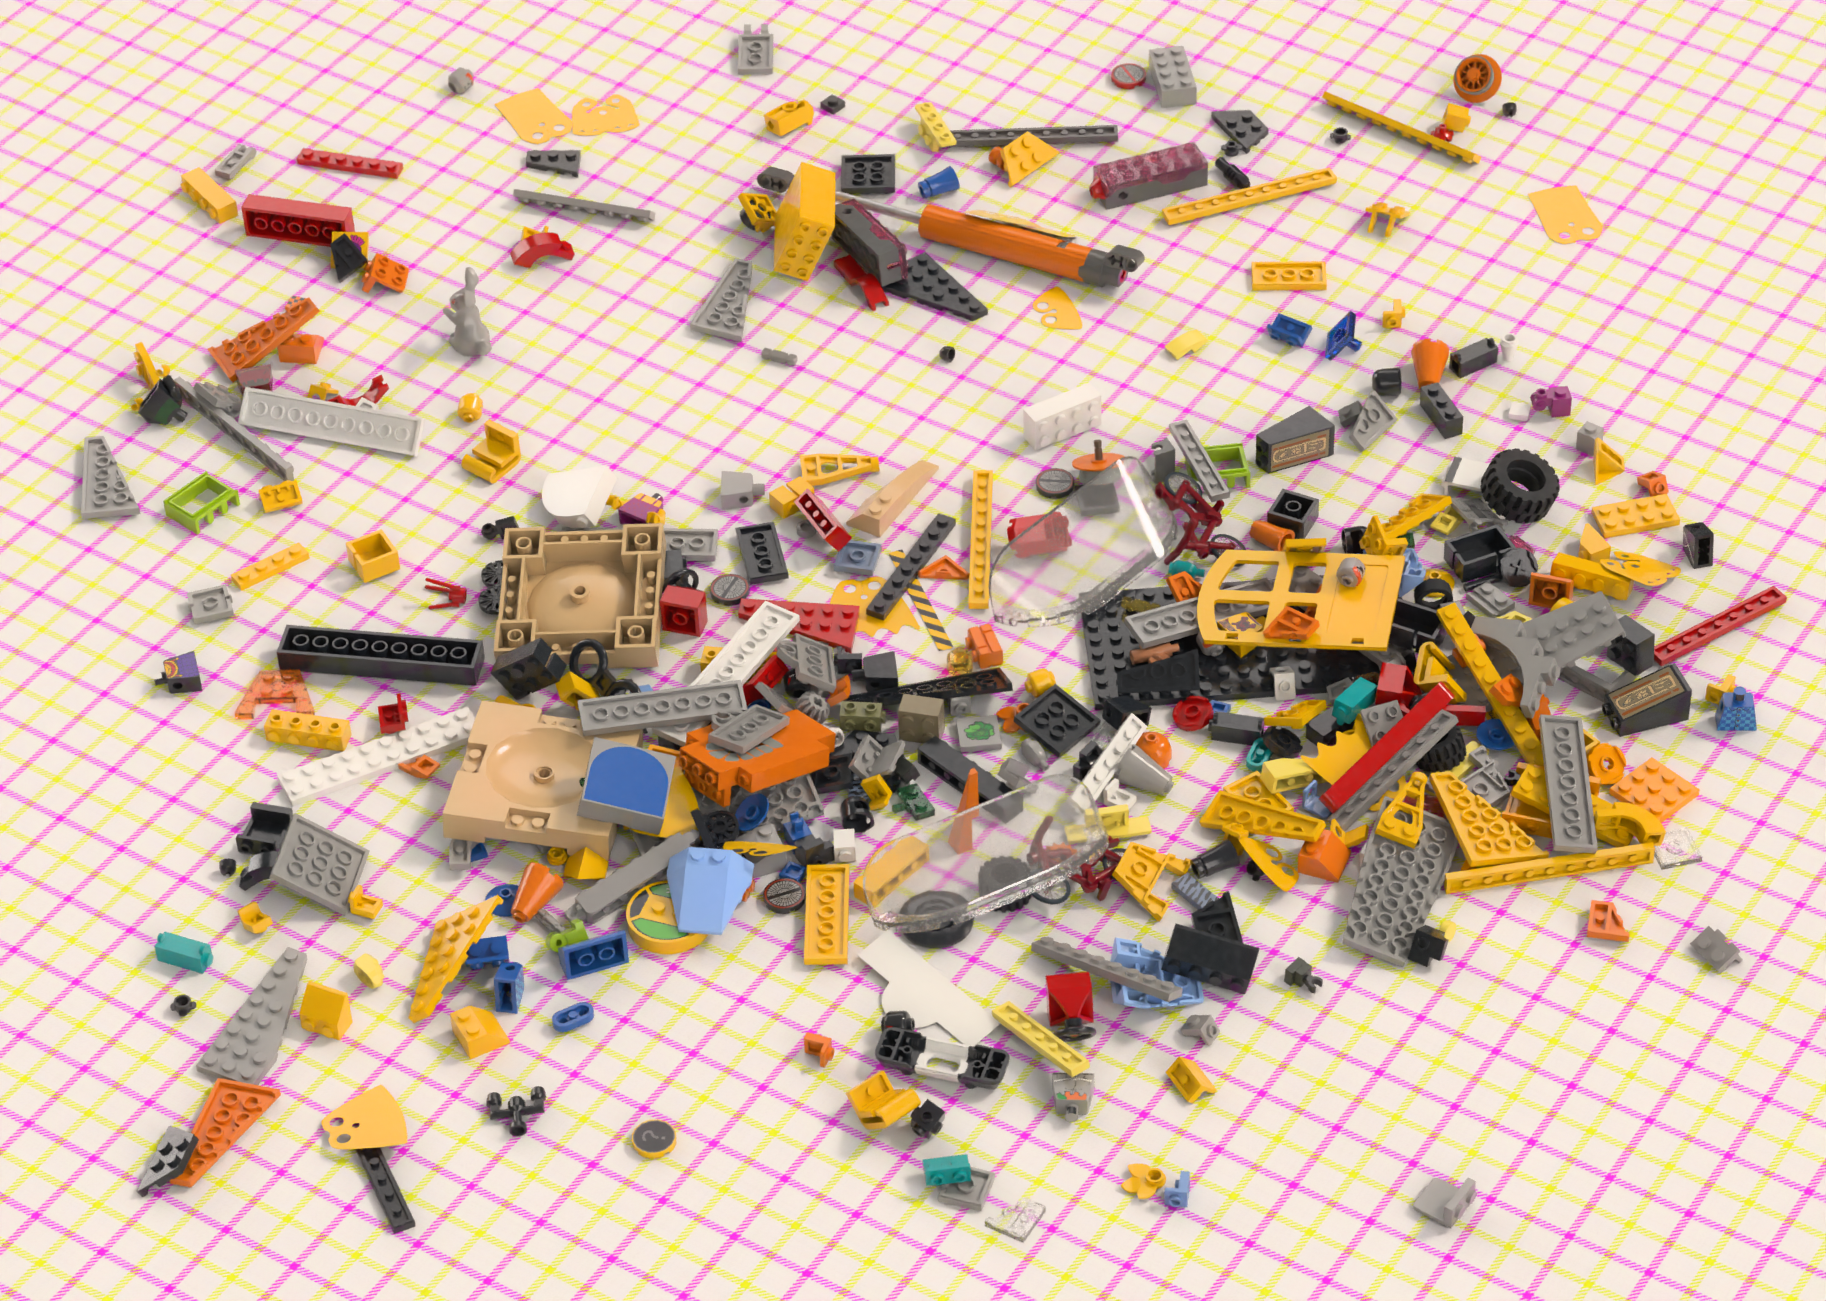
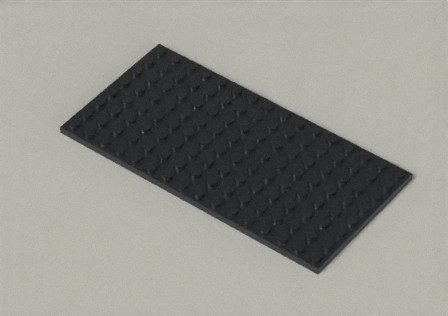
M1256 580L1224 582L1221 584L1219 590L1231 588ZM1169 586L1079 593V605L1095 710H1103L1104 707H1102L1101 702L1106 696L1111 698L1129 696L1147 706L1177 704L1181 700L1182 702L1187 700L1186 698L1190 696H1202L1207 698L1209 702L1211 700L1225 701L1275 697L1274 676L1271 674L1270 668L1290 666L1294 671L1296 695L1327 693V686L1348 677L1352 683L1360 677L1376 685L1379 682L1381 672L1379 665L1358 650L1257 646L1240 658L1225 645L1221 654L1209 656L1203 654L1196 642L1197 633L1170 641V644L1178 643L1180 651L1174 652L1173 656L1198 649L1200 690L1118 694L1117 672L1149 664L1148 662L1132 664L1130 651L1140 649V644L1124 624L1125 617L1177 602ZM1289 606L1303 614L1305 613L1299 606ZM1290 639V640H1289V641L1301 642V640H1299V639ZM1413 651L1405 656L1404 659L1406 666L1414 676L1417 662Z

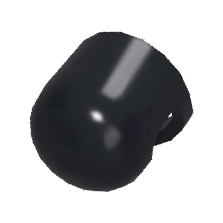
M1400 367L1378 369L1373 373L1372 388L1379 396L1401 394L1402 380Z
M1366 526L1342 529L1341 540L1345 554H1363L1364 549L1360 548L1359 541L1367 529Z
M851 796L841 803L840 816L844 829H854V833H861L874 826V817L870 812L868 802L863 797Z

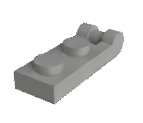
M238 144L214 170L215 176L231 180L250 158L256 156V149L252 147L246 148L245 145Z

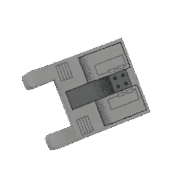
M1451 498L1452 504L1450 505L1468 523L1471 532L1477 531V525H1482L1483 522H1493V525L1498 524L1505 532L1502 525H1507L1508 521L1500 519L1480 498Z

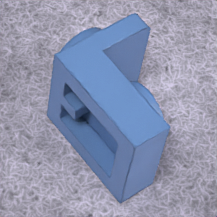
M1181 1171L1180 1180H1175V1188H1165V1205L1173 1207L1188 1206L1190 1191L1189 1171Z

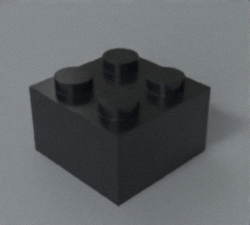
M1282 489L1267 512V522L1281 528L1293 530L1295 539H1305L1319 516V499Z
M1625 615L1618 620L1625 631L1626 637L1623 638L1620 635L1611 640L1612 645L1607 647V657L1626 671L1637 676L1654 666L1655 634Z

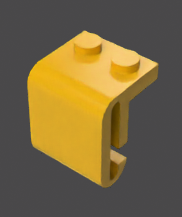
M489 419L484 423L486 438L472 449V453L476 456L473 458L466 454L462 459L461 466L463 469L494 484L520 462L521 453L518 434Z
M1433 642L1423 643L1418 653L1414 674L1415 684L1426 693L1430 692L1442 681L1455 695L1448 704L1466 702V692L1444 668L1446 666L1449 670L1455 669L1454 664Z
M884 1070L878 1071L846 1092L859 1120L868 1130L885 1129L921 1105V1101L913 1089L894 1090Z

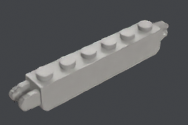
M692 829L683 835L678 832L675 835L668 836L658 846L651 847L645 854L633 858L623 868L616 869L612 875L597 881L593 887L581 891L575 897V904L564 912L565 918L569 923L575 919H580L582 921L586 920L587 923L595 924L628 903L634 894L643 887L663 881L667 878L670 857L688 847H700L699 831Z

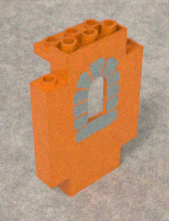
M794 709L782 713L790 717L789 725L759 743V747L750 749L744 754L728 753L724 750L726 748L718 747L716 744L708 742V734L714 731L711 725L687 732L686 744L680 747L679 766L685 770L684 776L691 787L720 806L726 807L730 805L732 786L739 785L748 792L753 793L828 767L829 753L834 752L836 733L799 710Z

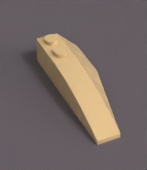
M924 460L910 466L890 483L868 497L849 518L846 525L881 537L937 472L939 466Z

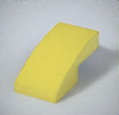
M1195 329L1175 338L1165 345V348L1175 359L1179 360L1190 350L1195 353L1208 342V339Z
M1448 505L1444 512H1440L1430 527L1449 535L1463 522L1464 518L1451 505Z

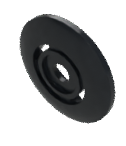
M929 891L916 895L904 904L899 914V926L903 935L912 943L926 948H945L955 945L968 936L974 924V915L970 905L960 896L945 891ZM934 915H939L943 920L934 923L930 918Z

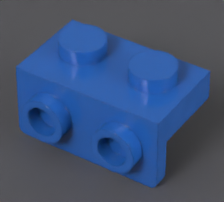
M1278 313L1273 324H1268L1266 327L1271 338L1275 340L1281 339L1291 346L1297 345L1303 347L1313 329L1309 324Z

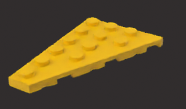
M1450 771L1430 773L1429 781L1470 867L1511 864L1549 857L1547 850L1542 851L1535 845V840L1527 836L1523 830L1513 822L1508 823L1501 817V813L1497 809L1492 808L1491 804L1481 796L1472 794L1467 789L1468 786L1464 782L1459 781Z
M499 895L472 905L461 912H456L435 924L408 1017L413 1023L423 1020L432 1014L437 1003L443 997L441 991L446 983H452L462 964L468 958L466 952L472 943L477 944L487 925L493 919L491 913L495 907L502 905L503 899Z

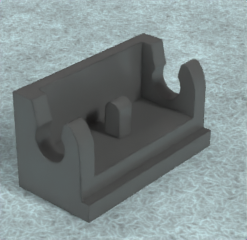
M1168 438L1155 442L1151 446L1152 449L1161 448L1154 451L1155 469L1151 471V475H1154L1153 481L1155 484L1164 482L1165 477L1169 473L1175 472V448Z

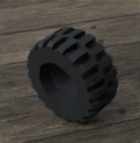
M1515 448L1512 451L1508 449L1495 455L1481 478L1480 488L1485 502H1488L1490 509H1494L1497 515L1506 517L1505 519L1508 521L1514 520L1515 523L1525 522L1527 524L1533 523V521L1537 522L1547 515L1559 495V479L1555 475L1554 468L1550 467L1545 459L1542 460L1540 455L1532 454L1528 450L1520 451V449ZM1512 481L1523 485L1528 491L1517 487Z

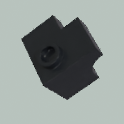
M1091 740L1079 752V760L1073 765V780L1079 784L1102 754L1098 743Z
M811 834L794 842V846L797 847L794 849L795 857L802 866L825 865L835 860L834 845L830 840L823 842L820 837L816 839Z
M1428 925L1416 929L1408 960L1425 967L1430 966L1432 959L1443 960L1449 939L1444 937L1445 932Z

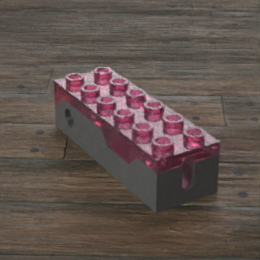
M1191 142L1093 166V182L1089 186L1090 195L1094 199L1099 198L1105 209L1108 210L1208 185V162L1196 143Z
M854 198L836 204L835 228L831 234L832 239L848 255H851L867 273H872L881 286L907 278L909 265L906 260L907 248L905 244L901 243L895 235L889 232L887 227H884L878 219L872 216L871 212H868Z

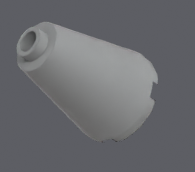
M1132 744V749L1129 748L1117 767L1120 769L1119 775H1114V778L1118 779L1119 783L1163 795L1165 792L1169 793L1174 785V782H1172L1173 777L1134 744Z

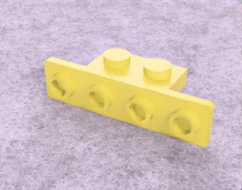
M931 102L915 105V110L921 117L918 132L932 152L939 151V147L956 145V139Z
M1124 804L1086 810V825L1067 827L1065 832L1069 845L1101 841L1109 835L1115 839L1151 834L1152 829L1147 816L1129 818L1128 805Z

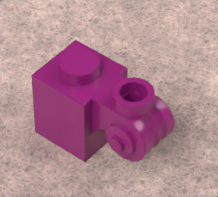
M1568 386L1552 387L1549 390L1539 388L1530 396L1533 409L1543 411L1548 406L1551 418L1570 416L1572 397Z

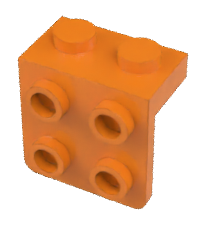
M379 253L375 254L372 261H367L364 268L366 272L361 280L363 282L362 291L369 293L375 282H379L400 293L405 290L409 269L406 266Z

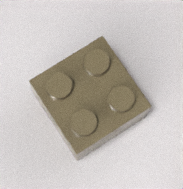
M903 694L898 709L899 740L924 744L934 736L942 739L945 730L944 699Z

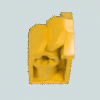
M804 99L798 103L793 101L784 103L764 114L766 129L776 135L783 136L805 123L811 125L814 111L812 105Z

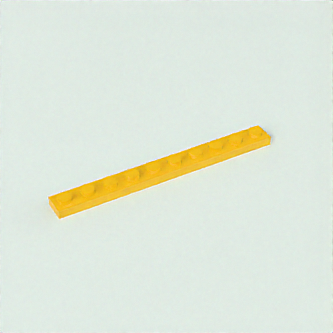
M1326 91L1322 96L1323 99L1327 100L1326 104L1334 108L1337 105L1341 106L1342 111L1349 114L1353 111L1357 113V117L1366 120V118L1372 119L1371 123L1381 127V124L1387 126V130L1394 133L1397 130L1401 131V135L1411 139L1413 136L1417 138V142L1423 145L1430 143L1432 144L1431 148L1440 152L1444 149L1447 151L1446 154L1454 158L1457 155L1463 157L1462 161L1472 164V162L1479 164L1482 158L1473 152Z
M1328 167L1162 209V216L1168 225L1177 224L1337 183V177L1331 168Z
M973 470L969 609H989L993 470Z
M1454 602L1438 609L1436 615L1525 762L1544 767L1542 745L1519 707L1512 705L1502 706L1489 692L1502 679L1456 603Z
M1653 842L1597 850L1596 854L1577 853L1445 873L1444 890L1446 894L1649 864L1653 863L1655 847Z

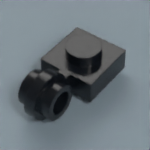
M511 516L496 520L495 525L491 523L483 525L481 533L488 540L495 538L498 534L501 539H504L505 528H519L515 517Z

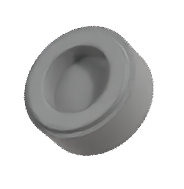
M803 520L796 526L797 535L801 538H811L816 534V529L809 520Z

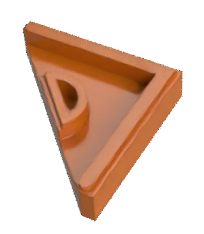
M947 555L918 571L919 578L968 580L970 574Z

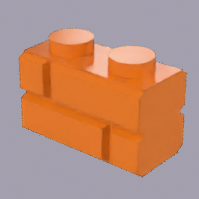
M985 624L980 625V627L969 628L967 630L968 637H965L967 649L972 650L973 662H977L981 669L989 668L991 665H1002L1003 650L991 625Z

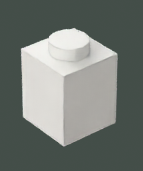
M854 829L833 830L835 863L855 862Z

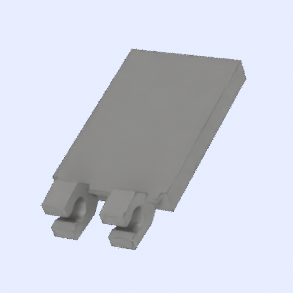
M751 24L744 25V35L738 36V75L773 74L774 38L773 34H769L768 24H761V34H752Z

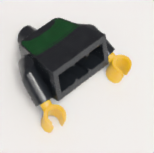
M161 365L164 373H162L161 369H157L156 375L163 377V379L158 380L144 400L142 398L134 399V402L137 404H132L131 409L133 411L139 410L138 413L148 423L168 425L172 418L183 422L188 413L180 409L183 401L182 395L173 378L169 375V366Z

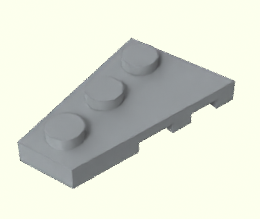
M1375 390L1369 393L1349 435V439L1360 452L1365 450L1398 420Z

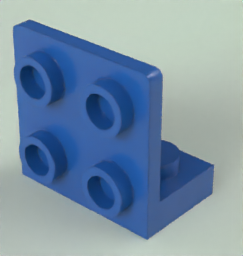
M507 936L479 939L477 944L472 943L466 952L468 958L465 960L466 967H471V970L484 969L486 964L499 967L501 963L509 962Z

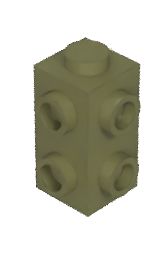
M841 701L839 713L840 729L881 732L882 724H886V711H883L882 703Z

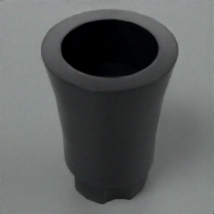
M1228 839L1190 860L1192 871L1198 879L1237 867L1240 864L1238 854Z

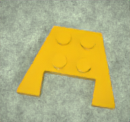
M1130 842L1112 876L1160 922L1170 904L1151 893L1164 867L1181 877L1187 873L1191 863L1190 859L1185 858V860L1176 858L1174 854L1168 853L1164 855L1156 852L1154 848Z

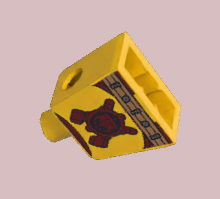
M1243 612L1218 621L1217 627L1220 631L1262 632L1266 618L1261 616L1254 619L1249 613ZM1227 637V639H1238V637ZM1227 645L1240 658L1257 647Z

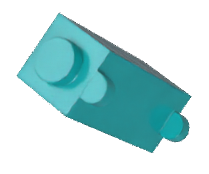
M1360 677L1335 699L1332 716L1337 718V723L1339 725H1343L1345 722L1350 724L1356 719L1357 714L1362 709L1372 705L1375 702L1378 685Z
M169 932L159 933L157 937V943L154 946L157 961L201 974L213 962L210 944Z

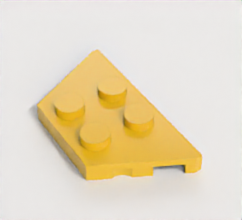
M1028 131L1000 150L1004 161L1005 172H1008L1010 180L1008 186L1012 187L1058 155L1059 151Z

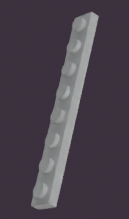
M514 189L513 196L517 197L519 202L529 203V200L535 201V204L546 206V203H551L552 207L563 208L564 205L569 206L570 210L580 211V208L586 209V212L593 214L601 211L603 215L614 217V214H620V218L631 219V216L638 217L637 220L642 222H648V219H655V212L650 210Z
M1443 709L1440 710L1328 818L1330 825L1331 820L1335 818L1345 832L1459 722L1457 717Z
M1042 937L1040 940L1032 942L1031 951L1164 1001L1170 1002L1182 997L1183 988L1175 986L1173 982L1162 981L1154 975H1145L1137 969L1126 968L1121 963L1107 961L1102 956L1088 954L1086 950L1072 948L1069 944L1056 942L1051 937Z

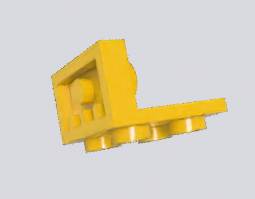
M1377 515L1372 516L1361 538L1362 547L1370 555L1403 556L1408 546L1406 538L1387 539Z

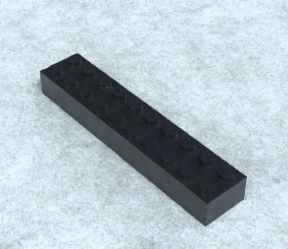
M286 625L277 649L280 670L473 686L477 685L485 659L483 640Z

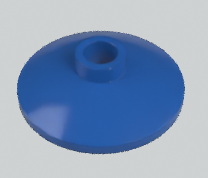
M1500 719L1486 720L1477 728L1476 737L1479 743L1488 749L1506 750L1515 745Z
M760 793L752 794L739 805L735 816L738 819L741 831H751L765 819L769 809V801L766 796Z
M503 884L488 892L485 900L496 895L503 899L502 905H497L492 914L502 917L512 916L511 908L519 887L518 885Z

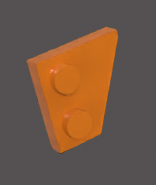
M1186 571L1166 579L1176 602L1199 596L1202 584L1196 582Z
M1286 606L1263 631V635L1267 639L1308 640L1320 627L1318 620Z
M1510 673L1496 683L1489 692L1502 706L1512 705L1520 707L1523 685L1517 677Z
M1591 900L1587 937L1629 942V932L1625 931L1623 921L1620 915L1617 914V909L1613 902Z

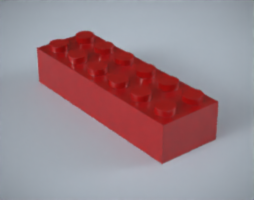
M248 194L241 207L246 236L331 247L332 232H355L351 207Z

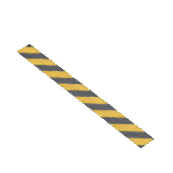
M902 549L889 553L897 569L906 556ZM916 577L907 590L939 651L953 648Z

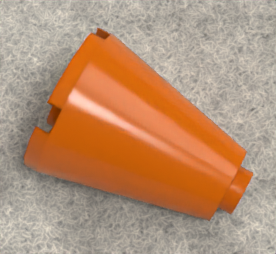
M1429 338L1415 342L1411 355L1419 389L1426 385L1439 383L1449 357V347L1441 340L1432 342Z
M530 862L525 867L511 908L512 917L517 922H529L538 913L539 909H542L561 891L564 886L563 881L559 875L555 874L553 876L550 874V868L535 862Z

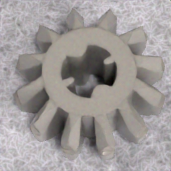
M806 691L795 704L797 710L820 724L827 719L831 712L829 709L830 705L825 702L826 699L822 698L820 694L816 695L814 691Z

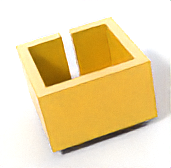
M382 529L346 542L348 560L353 568L357 570L364 583L400 570L398 551Z

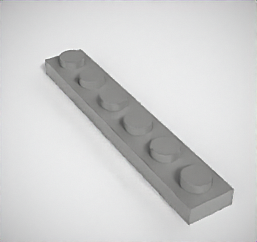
M1188 420L1169 424L1170 433L1210 501L1215 502L1230 498L1229 489Z

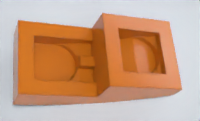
M848 674L836 680L837 687L833 693L829 692L830 696L827 702L830 707L849 697L851 685Z
M423 755L416 758V762L407 765L401 763L398 764V767L414 777L428 779L440 767V763Z

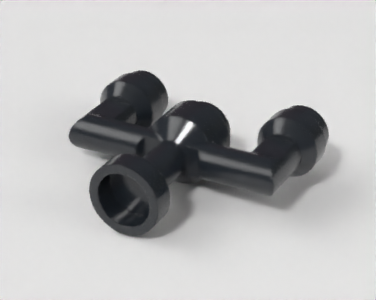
M541 1086L532 1088L530 1096L534 1105L526 1106L522 1097L513 1096L508 1101V1109L500 1110L502 1106L500 1094L497 1092L489 1093L486 1105L490 1111V1120L513 1117V1122L509 1125L510 1134L517 1137L525 1135L527 1124L522 1121V1115L545 1112V1089Z

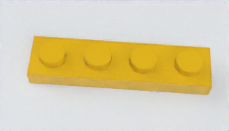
M296 543L231 574V580L243 591L310 559L309 552L300 543Z

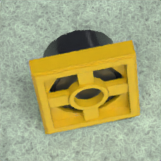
M740 193L738 199L743 209L740 211L739 216L744 225L757 233L760 230L764 233L772 226L775 227V215L777 212L768 195Z

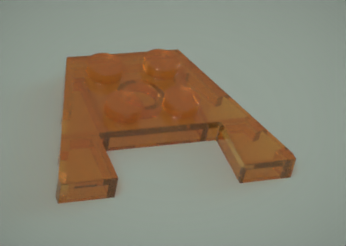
M259 671L235 710V719H254L256 704L297 703L296 713L315 715L301 671Z

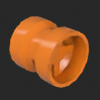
M995 147L991 150L988 159L1000 169L1005 170L1000 152L1002 148Z

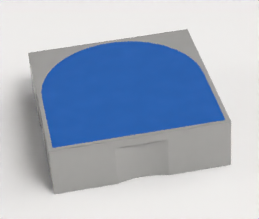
M594 737L577 816L602 822L617 823L632 829L659 835L665 817L676 756Z

